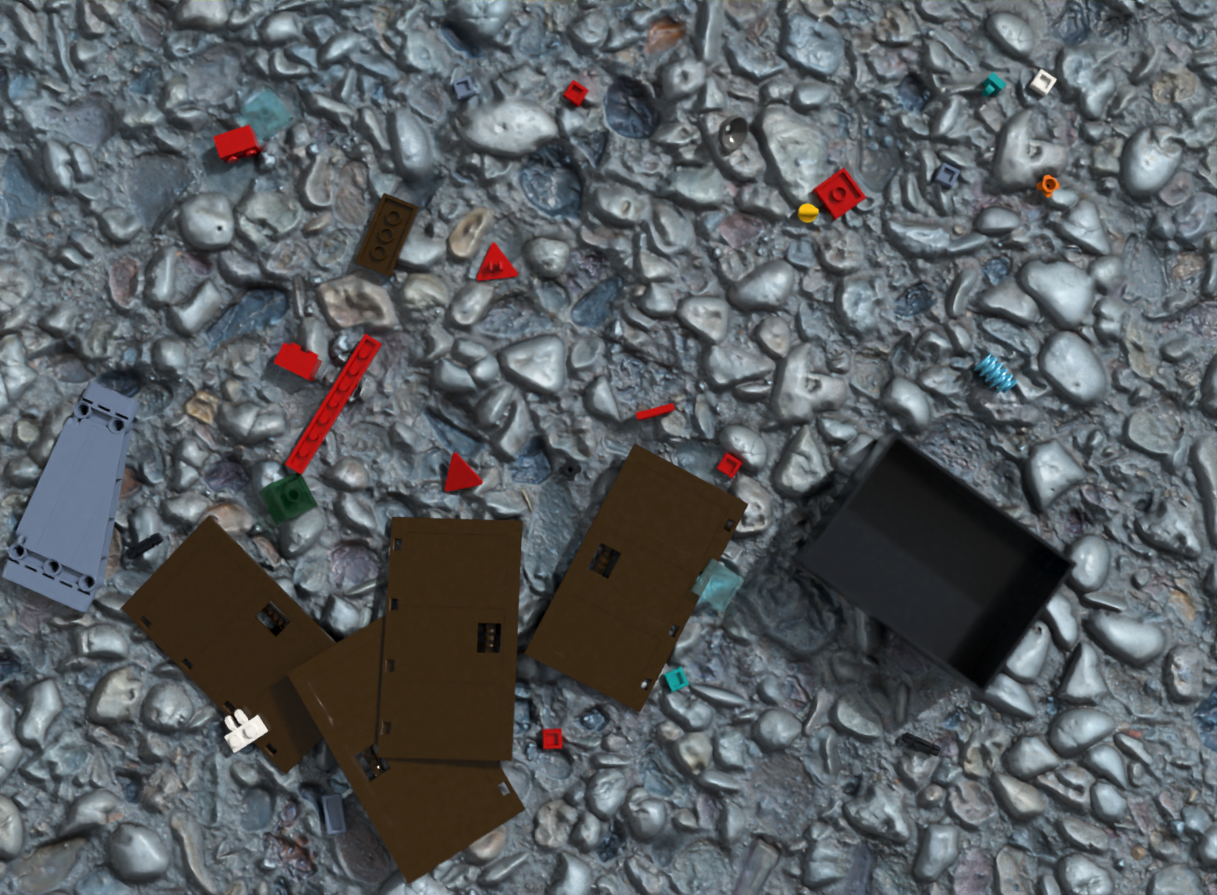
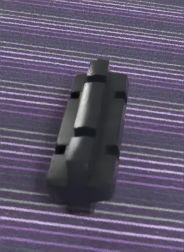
M155 533L150 538H146L134 545V547L127 549L126 555L129 559H134L139 554L163 542V538L160 533Z
M908 732L904 734L902 739L904 743L912 744L913 747L929 752L934 756H938L941 750L938 745L931 744L920 737H914L913 734Z

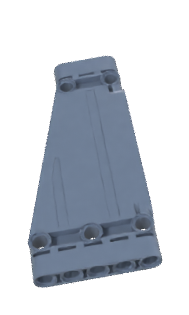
M89 381L80 402L76 403L73 408L74 415L65 423L16 530L15 536L17 540L9 547V557L0 574L2 577L73 609L88 612L97 590L104 583L133 428L132 422L140 407V402ZM87 406L88 413L85 415L83 411L84 408ZM122 421L123 428L119 430L118 424ZM21 547L24 551L23 555H21L19 551ZM55 563L59 566L57 571L54 568ZM90 578H92L94 581L93 586H90L89 584Z

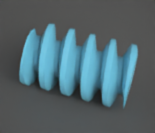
M991 352L977 363L974 370H982L979 375L980 377L987 375L985 382L992 381L990 388L998 387L995 391L996 394L999 392L1005 393L1018 380H1011L1013 375L1011 373L1006 374L1007 368L1000 369L1002 363H995L997 360L996 356L989 358L992 354Z

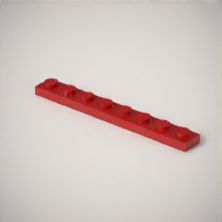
M364 334L285 463L286 466L300 474H304L383 345L382 343Z

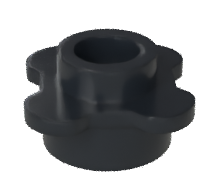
M571 458L566 459V463L559 467V473L564 474L568 481H573L575 475L582 470L581 466L576 465Z

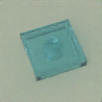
M270 88L239 110L263 141H266L294 119Z
M712 558L691 591L724 612L744 579Z

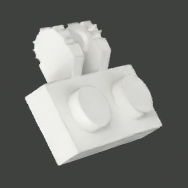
M236 710L235 717L242 724L240 727L232 716L228 715L225 717V723L232 732L224 736L234 753L268 732L258 715L248 720L242 710Z

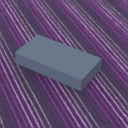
M343 792L323 795L322 801L327 835L347 832Z

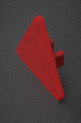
M493 242L477 275V280L486 281L517 277L518 272L498 245Z
M454 452L451 457L445 491L449 492L482 485V479L457 452Z

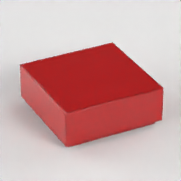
M573 80L564 92L563 98L579 108L589 90Z
M725 453L716 469L733 479L742 462Z
M562 728L542 729L543 749H562Z

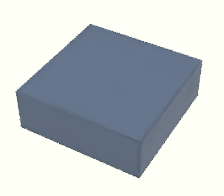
M469 75L452 81L459 101L477 95Z
M943 162L934 181L951 189L960 170Z

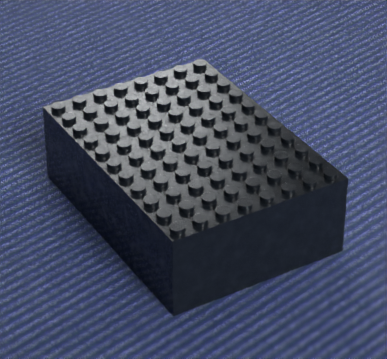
M897 432L881 435L791 558L792 561L959 683L983 696L1078 564Z

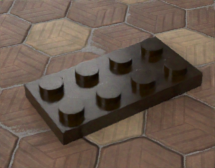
M383 193L354 263L391 278L420 208Z

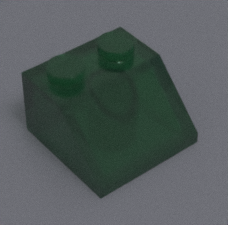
M300 473L270 483L259 491L276 526L318 506Z

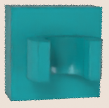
M992 72L982 83L986 88L981 94L986 98L991 93L997 96L1007 84Z

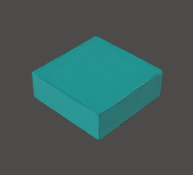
M681 666L664 673L671 692L689 685Z

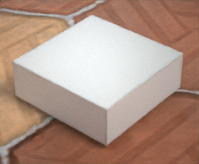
M1041 69L1028 87L1045 97L1057 79Z

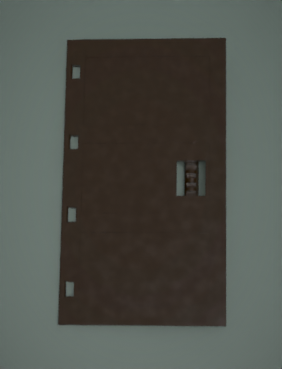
M634 443L524 654L640 712L748 504ZM728 519L734 521L729 531L723 529ZM603 543L604 546L592 569H588L598 547ZM614 550L621 554L608 578H605L601 574ZM702 571L706 575L700 584L696 580ZM673 624L679 626L674 637L668 634ZM645 677L651 679L646 690L641 687Z
M208 516L121 609L227 716H232L239 727L242 724L235 717L236 710H242L248 720L258 715L268 732L253 742L287 774L323 738L287 673L335 645L336 642L211 516ZM263 611L282 630L277 636L256 617L260 612ZM144 616L152 623L149 627L141 620ZM187 659L193 665L191 670L182 661ZM227 701L236 708L233 712L225 705ZM269 743L278 750L275 755L266 747Z
M392 517L377 757L512 761L523 521ZM396 539H402V550L395 551ZM392 598L398 599V611H391ZM478 623H485L484 653L477 652ZM497 624H501L500 653H495ZM388 659L395 660L394 672H388ZM384 721L391 722L390 734H384Z
M385 614L289 671L287 675L407 884L410 885L526 809L498 761L385 758L390 769L388 771L384 769L371 745L376 743L378 746ZM388 659V672H394L395 660ZM384 721V734H390L391 722ZM360 752L375 776V779L369 781L355 757ZM503 782L510 792L506 795H503L498 787Z

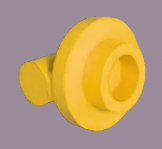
M803 204L798 209V217L804 223H810L818 216V208H815L812 204Z

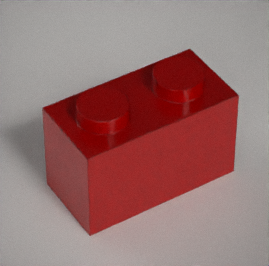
M250 125L213 137L220 159L228 164L236 163L243 157H254L258 152H261L255 130Z
M293 342L290 345L283 343L273 363L307 380L313 381L322 363L321 360L317 359L319 355L310 350L305 353L300 350L301 346Z

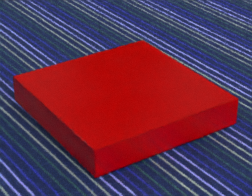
M845 167L812 190L834 221L867 198Z

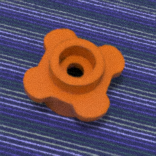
M1045 175L1043 180L1037 183L1036 188L1041 190L1045 197L1049 198L1052 196L1053 191L1059 189V183L1050 175Z

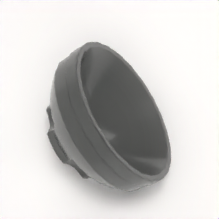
M732 115L720 124L718 132L721 146L731 151L738 149L745 142L748 135L749 126L747 120L738 115ZM727 125H730L729 132L724 134Z

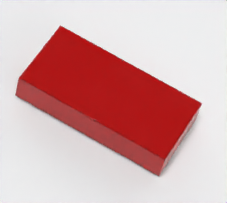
M670 403L637 412L635 415L637 420L641 421L671 413L675 408L674 404Z

